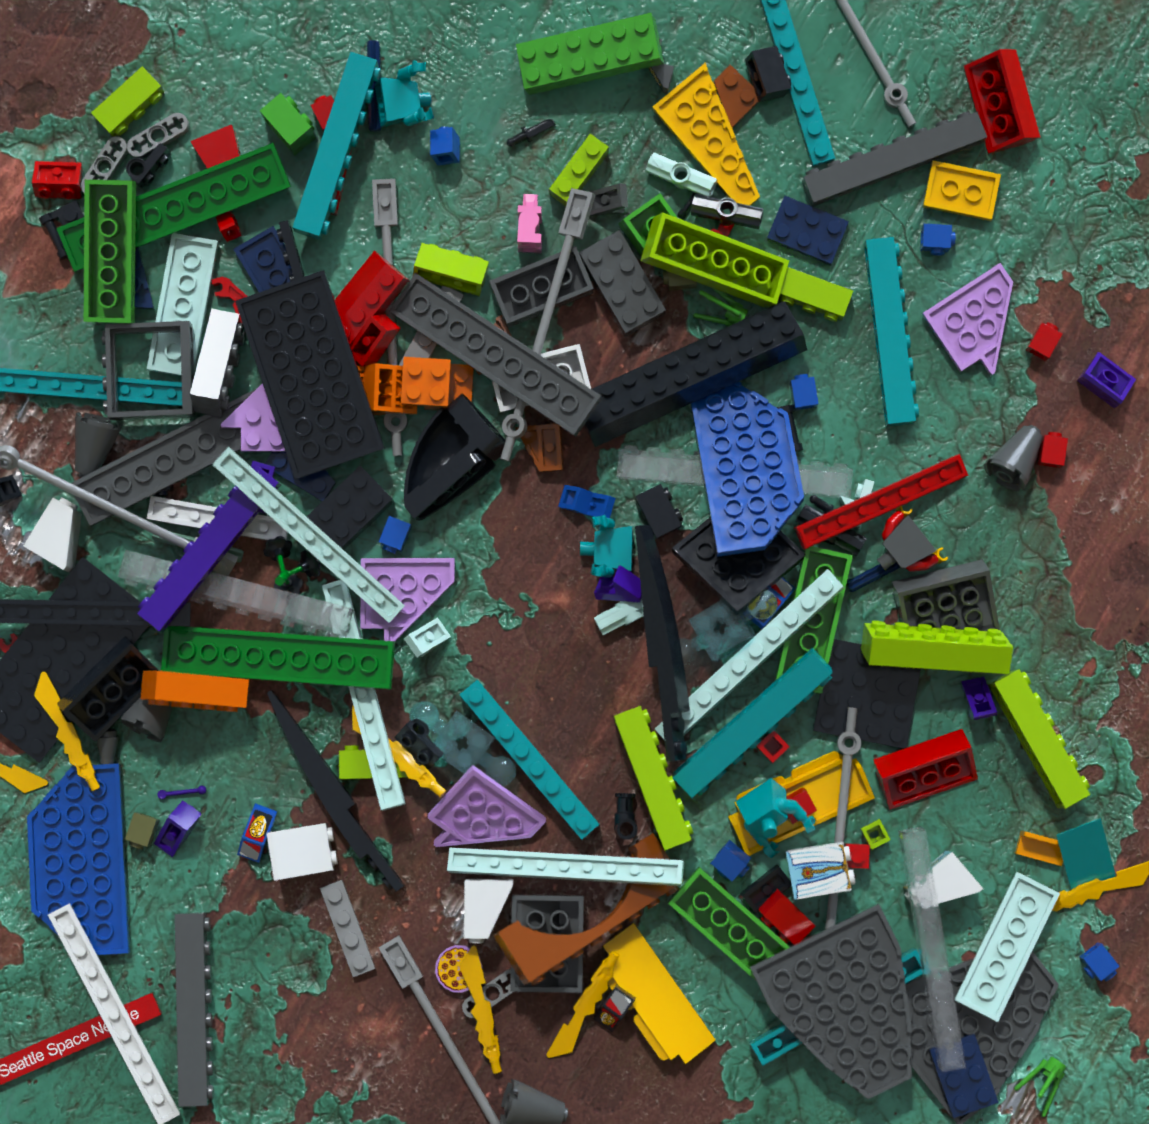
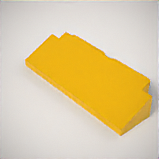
M832 751L793 769L791 776L786 779L782 776L773 778V780L785 788L786 796L802 787L807 790L817 809L816 812L807 816L815 818L814 826L837 816L843 756L837 751ZM856 758L852 759L847 811L875 798L863 767ZM755 786L747 791L738 794L736 797V801L745 796L746 794H748L749 792H751L752 790H754L755 788H757L758 786ZM734 802L739 812L728 816L743 851L750 856L763 850V846H760L744 828L745 820L736 802ZM787 819L776 827L777 835L767 839L769 842L778 843L805 831V828L801 821L791 824Z
M634 923L603 944L608 954L611 951L619 954V958L613 967V978L608 981V985L613 990L617 984L636 998L628 1010L635 1008L638 1012L634 1017V1022L661 1060H667L668 1058L672 1060L679 1054L686 1064L716 1040Z

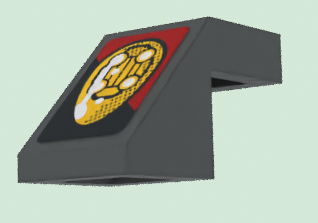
M662 64L649 67L661 91L668 94L674 66Z

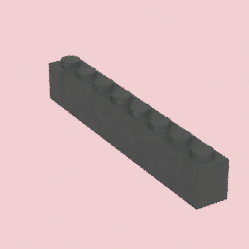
M970 111L961 113L957 116L956 120L951 122L948 119L935 124V128L929 130L926 127L915 131L911 137L900 136L893 139L892 144L887 146L878 144L870 149L871 152L865 154L857 152L850 155L847 161L841 162L836 160L827 165L828 168L820 171L819 168L807 171L802 183L811 206L814 207L926 165L933 160L936 161L984 143L987 135L978 112L970 114Z
M206 912L175 914L178 1107L207 1106L210 1104V1100L214 1099V1086L210 1085V1075H213L214 1065L213 1061H209V1051H213V1038L209 1037V1027H212L213 1017L212 1013H208V1003H212V990L208 989V980L212 977L211 965H207V956L211 955V942L207 941V932H210L211 921L210 917H206Z

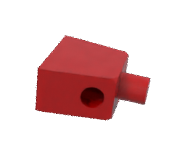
M232 124L191 141L207 169L241 156L236 132Z

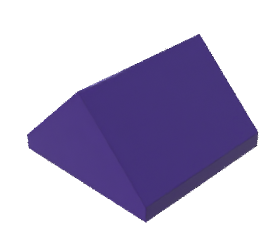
M1098 352L1077 381L1107 404L1116 408L1123 402L1136 379Z

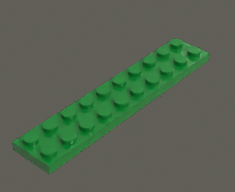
M271 143L136 196L135 248L290 188L291 184L275 144ZM83 217L56 228L74 272L84 269Z
M168 626L164 631L161 671L391 689L395 642Z

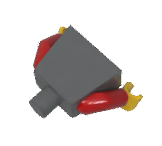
M900 506L896 508L895 512L886 521L882 532V539L884 540L882 545L887 552L876 559L884 570L897 563L901 569L906 568L910 572L922 571L948 559V557H940L939 552L943 548L941 547L936 550L909 515L913 511L912 509L906 512Z

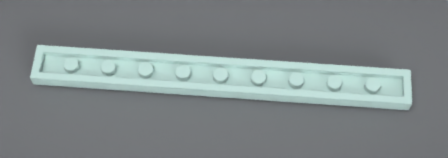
M228 447L212 464L388 623L405 606L231 448Z
M827 569L688 697L690 711L682 712V718L685 723L684 735L845 588L830 570ZM662 721V722L655 728V730H656V731L660 734V736L664 739V730H663V721Z
M342 580L322 585L335 637L362 639L348 586ZM349 686L380 808L384 811L404 805L406 803L375 688Z
M449 848L447 871L449 873L682 886L684 861Z

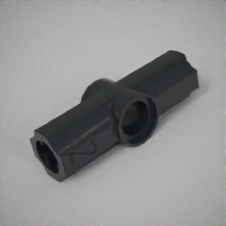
M695 194L691 208V215L716 220L724 226L735 224L758 230L761 226L764 212L763 208L736 203L732 198L717 199ZM725 209H729L732 211V213L724 214L722 213V211Z
M805 504L795 522L801 525L823 515V513ZM849 529L825 540V542L837 545L857 556L867 538Z

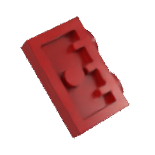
M35 161L32 178L35 197L44 199H81L82 163Z

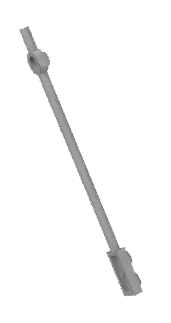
M836 0L886 87L883 96L885 103L892 108H898L908 128L916 124V121L905 104L908 96L906 88L902 84L892 81L848 1ZM898 91L900 93V97L895 98L892 95V92Z
M372 180L374 226L382 227L383 258L393 265L391 227L398 226L396 180ZM393 301L386 310V316L396 324L395 315L389 312L395 303ZM395 336L387 348L389 365H398ZM389 413L384 417V425L392 433L393 457L402 456L401 432L406 429L408 423L405 414ZM394 418L400 419L398 426L392 425Z
M571 188L558 232L560 235L565 236V240L532 349L539 355H541L574 239L583 240L596 196L592 192ZM519 398L514 413L505 417L502 422V430L507 435L500 458L504 461L510 460L515 440L521 438L527 431V422L522 417L526 403ZM519 424L518 430L514 431V425Z
M8 445L0 447L1 468L11 470L17 467L183 549L190 542L20 459V454L14 447ZM227 552L213 571L228 578L238 557Z
M848 707L846 732L840 734L837 739V747L843 753L834 843L844 842L852 756L861 748V739L855 733L857 708ZM848 738L853 741V745L849 748L844 744ZM839 892L829 894L825 930L836 923Z
M400 935L380 946L379 950L402 989L408 985L412 989L489 1123L500 1124L495 1112L417 981L423 977V974Z

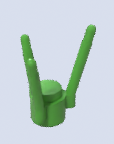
M713 288L730 305L703 290L699 291L700 295L726 309L724 317L728 319L694 313L693 317L727 326L744 320L748 310L744 309V305L736 302L726 293Z
M1052 1056L1048 1061L1043 1059L1014 1089L1018 1091L1044 1069L1042 1074L1047 1077V1080L1042 1086L1038 1097L1042 1098L1051 1082H1054L1041 1114L1042 1117H1045L1060 1081L1065 1075L1063 1072L1067 1067Z

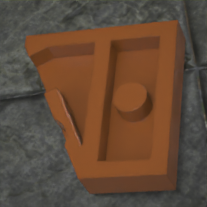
M731 65L714 80L720 102L733 129L759 103L755 89Z
M557 424L527 426V431L521 437V440L534 460L539 472L564 471L561 427Z

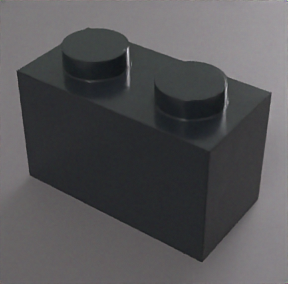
M777 46L754 50L747 56L745 63L759 102L782 98L790 91L791 79L786 74L782 54L779 53Z
M659 484L635 496L648 525L651 526L656 540L681 528L682 515L678 508L673 509L670 503L673 498L667 487L663 489L662 485Z

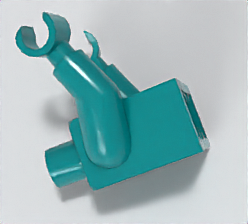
M413 60L412 65L398 70L397 79L380 78L375 83L381 127L401 122L406 126H413L434 118L431 107L427 112L423 110V107L431 106L430 93H419L417 82L411 81V77L415 76L417 72H426V62L417 63V61Z
M606 515L592 517L593 527L599 525L598 531L594 533V542H580V556H594V563L592 564L590 574L609 578L614 575V570L617 571L619 565L631 572L632 526L614 528L615 521L607 518Z
M772 778L736 801L745 820L744 828L760 846H763L762 849L769 858H773L779 851L775 850L778 844L773 841L769 842L767 838H773L777 835L776 827L787 820L788 813L793 814L798 821L803 823L807 833L815 830L813 825L815 824V818L813 816L807 817V813L797 801L786 799L785 788Z

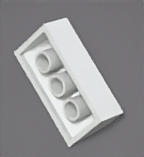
M580 344L541 353L540 356L591 389ZM492 381L500 413L515 409L518 398Z

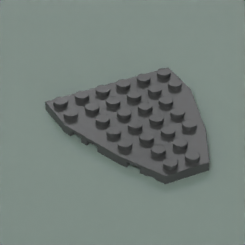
M879 904L750 967L770 1010L824 1066L867 1099L911 1078V1017L906 993L901 947Z
M1033 951L998 1022L954 1001L974 958L914 979L905 984L911 1017V1066L951 1117L952 1115L929 1048L974 1033L997 1096L1003 1083L1013 1072L1012 1069L1019 1058L1021 1059L1041 1026V1020L1050 1006L1051 998L1055 995L1059 986ZM979 1110L956 1118L952 1117L956 1124H963Z

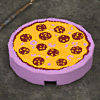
M454 945L446 948L439 955L436 961L435 973L439 983L445 989L460 993L469 990L459 966L470 950V947Z

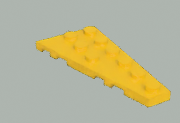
M704 63L657 102L652 109L708 175L717 179V185L728 198L734 199L736 203L751 206L760 199V195L747 168L744 156L738 146L724 107L720 102L715 85L711 80L706 63Z

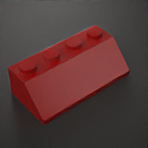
M999 49L964 65L976 112H978L987 135L985 144L988 154L1022 146L1041 138L1016 49Z
M373 251L335 299L350 345L369 317L383 314L410 281L376 251Z
M963 729L873 759L876 774L889 810L978 780L972 747Z

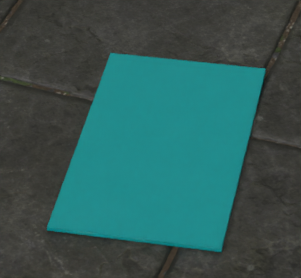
M1101 818L1056 835L1071 890L1096 878L1103 881L1116 877Z

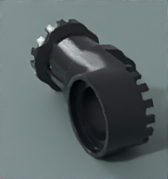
M615 793L617 812L614 813V831L620 839L629 840L635 837L638 830L635 823V813H633V798L636 797V794ZM624 822H628L632 826V832L628 836H624L620 832V826Z

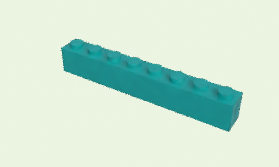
M350 52L292 227L296 233L322 240L323 235L328 234L330 228L328 218L330 212L334 213L338 200L335 197L337 191H342L345 178L342 176L344 170L350 167L352 161L350 152L352 147L357 146L359 140L357 130L359 125L363 126L367 112H364L366 103H371L374 90H371L373 82L378 81L381 73V68H378L379 65L376 59Z
M894 237L868 239L864 243L885 427L914 424L916 418L919 417L918 404H914L913 395L916 394L915 380L911 381L910 372L913 371L912 357L908 358L907 350L911 348L910 336L905 334L908 317L907 312H903L902 303H905L904 289H900L899 280H902V268L897 266L896 257L900 256L899 244L894 242Z
M811 648L673 772V779L691 798L696 794L702 795L709 788L708 784L713 779L718 780L726 773L725 768L731 763L733 765L737 764L744 757L743 752L748 748H755L761 742L760 737L766 732L768 734L773 732L778 727L780 719L784 716L785 718L790 717L797 708L795 706L798 703L808 701L813 696V690L816 687L826 685L832 678L830 676L832 668L814 648Z
M478 680L459 694L581 840L600 825Z
M912 948L901 955L905 984L928 971L917 949ZM781 1023L749 1043L763 1066L800 1045L802 1042L784 1023Z

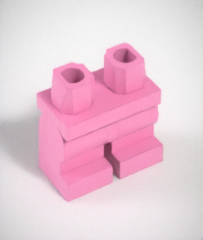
M523 194V205H518V252L541 253L542 237L539 234V223H542V208L538 206V195Z

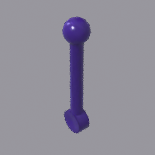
M201 785L198 788L168 792L160 790L157 795L160 799H165L167 796L192 793L203 795L207 789Z

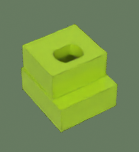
M880 819L860 828L871 850L890 841ZM877 830L878 836L871 838L870 833Z

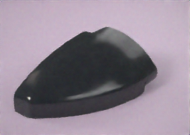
M460 394L446 409L440 408L422 431L411 454L404 485V506L417 521L432 515L472 487L495 468L496 464L494 461L496 462L501 457L506 441L505 438L464 394Z

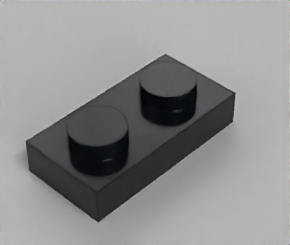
M776 864L740 894L752 910L757 913L760 906L777 889L784 892L792 883Z

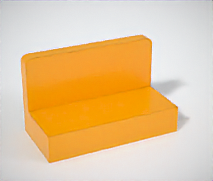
M1020 831L1015 854L1062 866L1063 859L1058 840Z

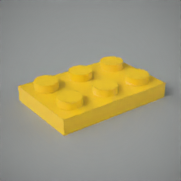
M933 160L923 207L991 221L1001 174Z

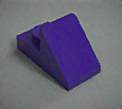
M619 565L614 577H600L594 591L595 598L598 600L641 602L640 578Z
M984 676L961 681L968 704V715L971 719L978 720L997 715V710Z

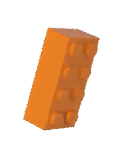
M143 671L140 699L148 700V705L170 706L171 702V707L215 710L216 706V711L238 712V708H246L249 679L165 671Z

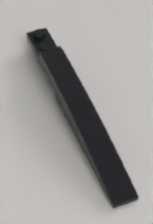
M638 525L635 526L648 663L649 667H657L666 760L686 759L687 745L684 741L683 730L685 723L682 718V712L690 711L677 623L666 576L651 526Z
M270 690L267 694L282 729L306 776L331 818L357 856L362 859L369 854L371 857L368 859L370 865L375 871L380 869L385 876L382 878L384 884L389 890L394 888L397 892L405 884L349 810L357 803L275 692Z

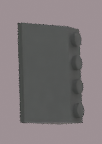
M983 559L892 582L900 622L917 627L918 624H928L932 628H941L943 625H948L960 630H964L965 627L977 628L978 631H987V629L1000 630L990 570Z
M512 895V923L519 921L524 927L546 934L570 935L583 932L584 895ZM583 953L573 960L570 956L563 960L564 966L552 973L551 970L543 973L545 978L535 985H532L531 982L523 985L511 966L510 992L582 993Z

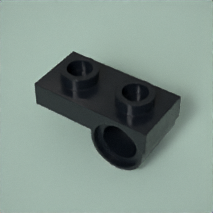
M159 143L145 161L141 158L129 160L126 165L128 175L133 181H136L137 186L143 189L145 185L148 186L155 178L154 173L158 168H163L168 163L170 151L162 143ZM135 167H144L142 174L133 175Z
M413 719L394 738L421 765L423 764L429 770L444 753L427 737L429 727L426 722L421 719Z

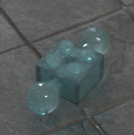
M769 590L764 591L738 615L720 600L689 619L697 636L692 640L679 638L684 668L693 665L697 659L698 652L704 648L712 661L719 662L744 647L756 636L748 621L754 617L757 619H768L773 616L778 606L775 595ZM722 624L726 625V627L724 628V634L719 632L720 626Z
M421 701L411 708L409 719L411 721L418 719L416 720L418 722L416 725L417 729L428 726L429 730L439 735L434 744L444 753L441 758L460 772L465 774L472 765L476 767L477 764H480L486 769V775L501 786H506L514 780L516 767L513 761L505 756L493 757L487 753V750L496 738L459 711H456L450 721L445 723L439 718V711L431 702ZM466 737L468 739L466 742L469 745L468 748L459 750L457 748L459 746L457 740Z

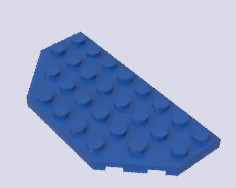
M741 382L732 384L691 403L717 556L765 550L804 501L788 412L768 403L769 400L755 391L751 392L742 386Z
M121 763L93 765L95 778L100 785V788L93 792L87 781L77 774L76 767L72 766L65 773L64 777L47 793L39 805L27 816L31 912L43 920L58 935L48 914L70 903L97 955L130 953Z

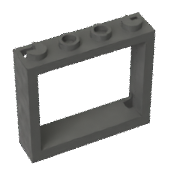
M190 321L105 324V331H102L101 340L106 350V354H102V366L106 368V377H103V390L107 391V401L103 402V407L107 418L112 421L195 417L190 396L194 380L193 324ZM180 332L183 409L118 412L116 335Z

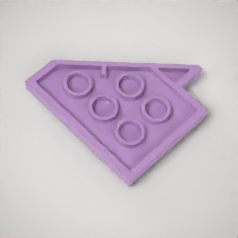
M1001 263L922 313V316L960 372L980 360L990 376L995 373L1013 286L1012 279Z
M262 383L221 423V428L241 429V452H286Z
M361 558V566L405 606L388 623L360 597V629H384V641L395 642L455 582V558Z
M473 765L428 813V819L443 829L434 840L435 847L531 838L546 822L544 815Z

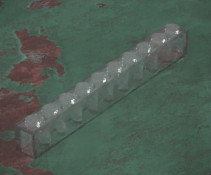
M624 445V449H619L616 479L705 487L699 451H694L693 455L684 454V450L671 449L670 453L661 452V448L647 447V451L638 450L637 446ZM797 460L804 495L839 498L840 496L851 497L853 469L847 468V464L834 463L833 467L824 466V462L811 461L810 465L801 464L800 460Z
M125 550L118 577L124 579V584L138 587L139 583L147 585L146 590L155 592L153 589L155 584L161 578L165 579L170 573L168 569L173 562ZM214 572L209 574L190 600L204 605L205 601L214 603V608L225 611L227 607L235 608V613L249 616L250 613L258 614L257 619L271 622L272 618L281 620L280 625L294 628V625L297 624L303 626V631L316 634L317 630L326 632V637H347L354 611L349 607Z
M923 827L899 830L937 1064L942 1072L966 1068L926 830Z

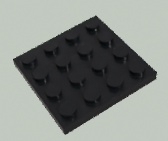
M711 517L672 548V553L736 615L802 562L806 555L780 530L765 550L717 556Z
M834 639L829 659V666L832 668L830 676L832 678L823 686L822 694L819 695L813 731L840 736V734L846 732L848 707L857 708L855 733L858 734L862 741L902 749L906 748L921 668L869 665L861 651V644Z

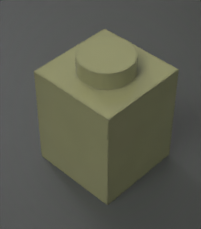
M662 271L663 284H668L669 291L694 289L697 287V282L668 271Z
M134 812L125 840L131 841L130 846L143 850L144 846L150 847L160 819L140 812Z

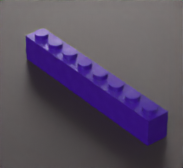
M256 465L253 468L269 484H271L276 490H278V488L281 486V484L278 481H276L258 465ZM234 486L229 492V500L225 505L220 504L213 513L215 516L210 523L206 522L198 531L200 536L195 542L190 541L183 550L185 554L180 561L176 559L168 569L170 571L165 579L161 578L153 588L155 592L150 598L148 596L145 597L138 606L140 611L137 614L158 631H165L262 510L237 486Z

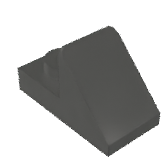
M619 183L592 191L596 196L590 216L622 214L625 212L624 208L628 207L626 184Z

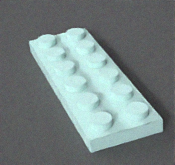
M173 233L155 322L190 321L193 324L195 374L219 242L217 240ZM180 332L153 333L147 370L182 376Z
M1019 872L1015 873L954 1001L995 1022L999 1021L1060 893Z

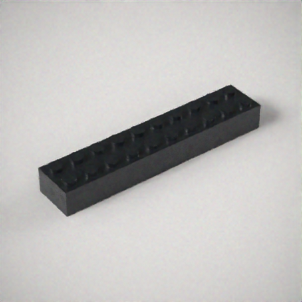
M783 301L592 388L593 391L603 398L584 424V427L594 447H597L807 351L804 334L786 302Z

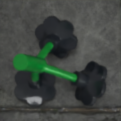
M282 536L266 541V547L263 550L264 555L271 557L274 561H278L281 571L275 579V592L279 593L283 600H287L290 597L297 598L300 595V589L303 587V581L297 578L296 573L305 572L308 577L320 576V561L312 553L304 550L300 553L301 559L297 568L290 571L285 570L283 559L291 554L292 542L285 540Z

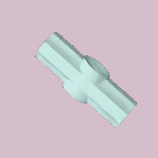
M653 153L647 163V173L671 182L677 188L687 189L707 197H711L716 188V178L694 170L685 163L675 162L656 153ZM679 172L687 173L686 178L682 180L677 179L676 175Z
M642 599L641 602L620 601L615 604V607L594 617L602 635L624 624L628 625L644 616Z

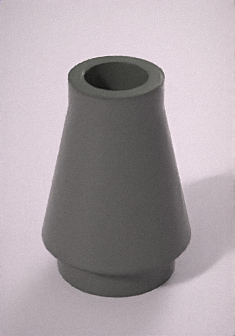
M108 729L97 740L101 764L115 763V754L119 735H117V730Z

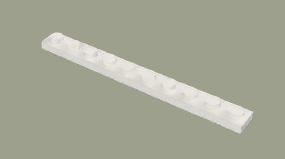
M69 903L48 914L158 1124H163L180 1115L176 1103L71 904Z

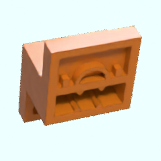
M404 357L401 405L424 406V410L438 411L440 408L446 409L460 394H464L472 402L473 368L469 365L450 364L451 360Z
M378 363L364 367L357 365L374 415L389 413L417 414V406L401 405L403 366Z

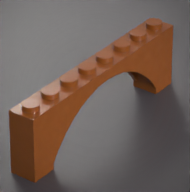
M654 833L628 848L631 858L670 860ZM627 883L621 899L614 910L597 926L581 933L570 935L546 934L524 927L519 921H515L493 935L523 985L530 982L532 985H535L545 978L543 973L551 970L552 973L564 966L563 960L569 956L572 960L584 953L583 947L588 944L591 947L603 940L601 935L607 931L610 934L622 928L621 922L627 918L629 922L641 915L639 910L645 906L648 909L654 907L661 902L659 897L664 894L668 897L678 891L679 888L678 886Z

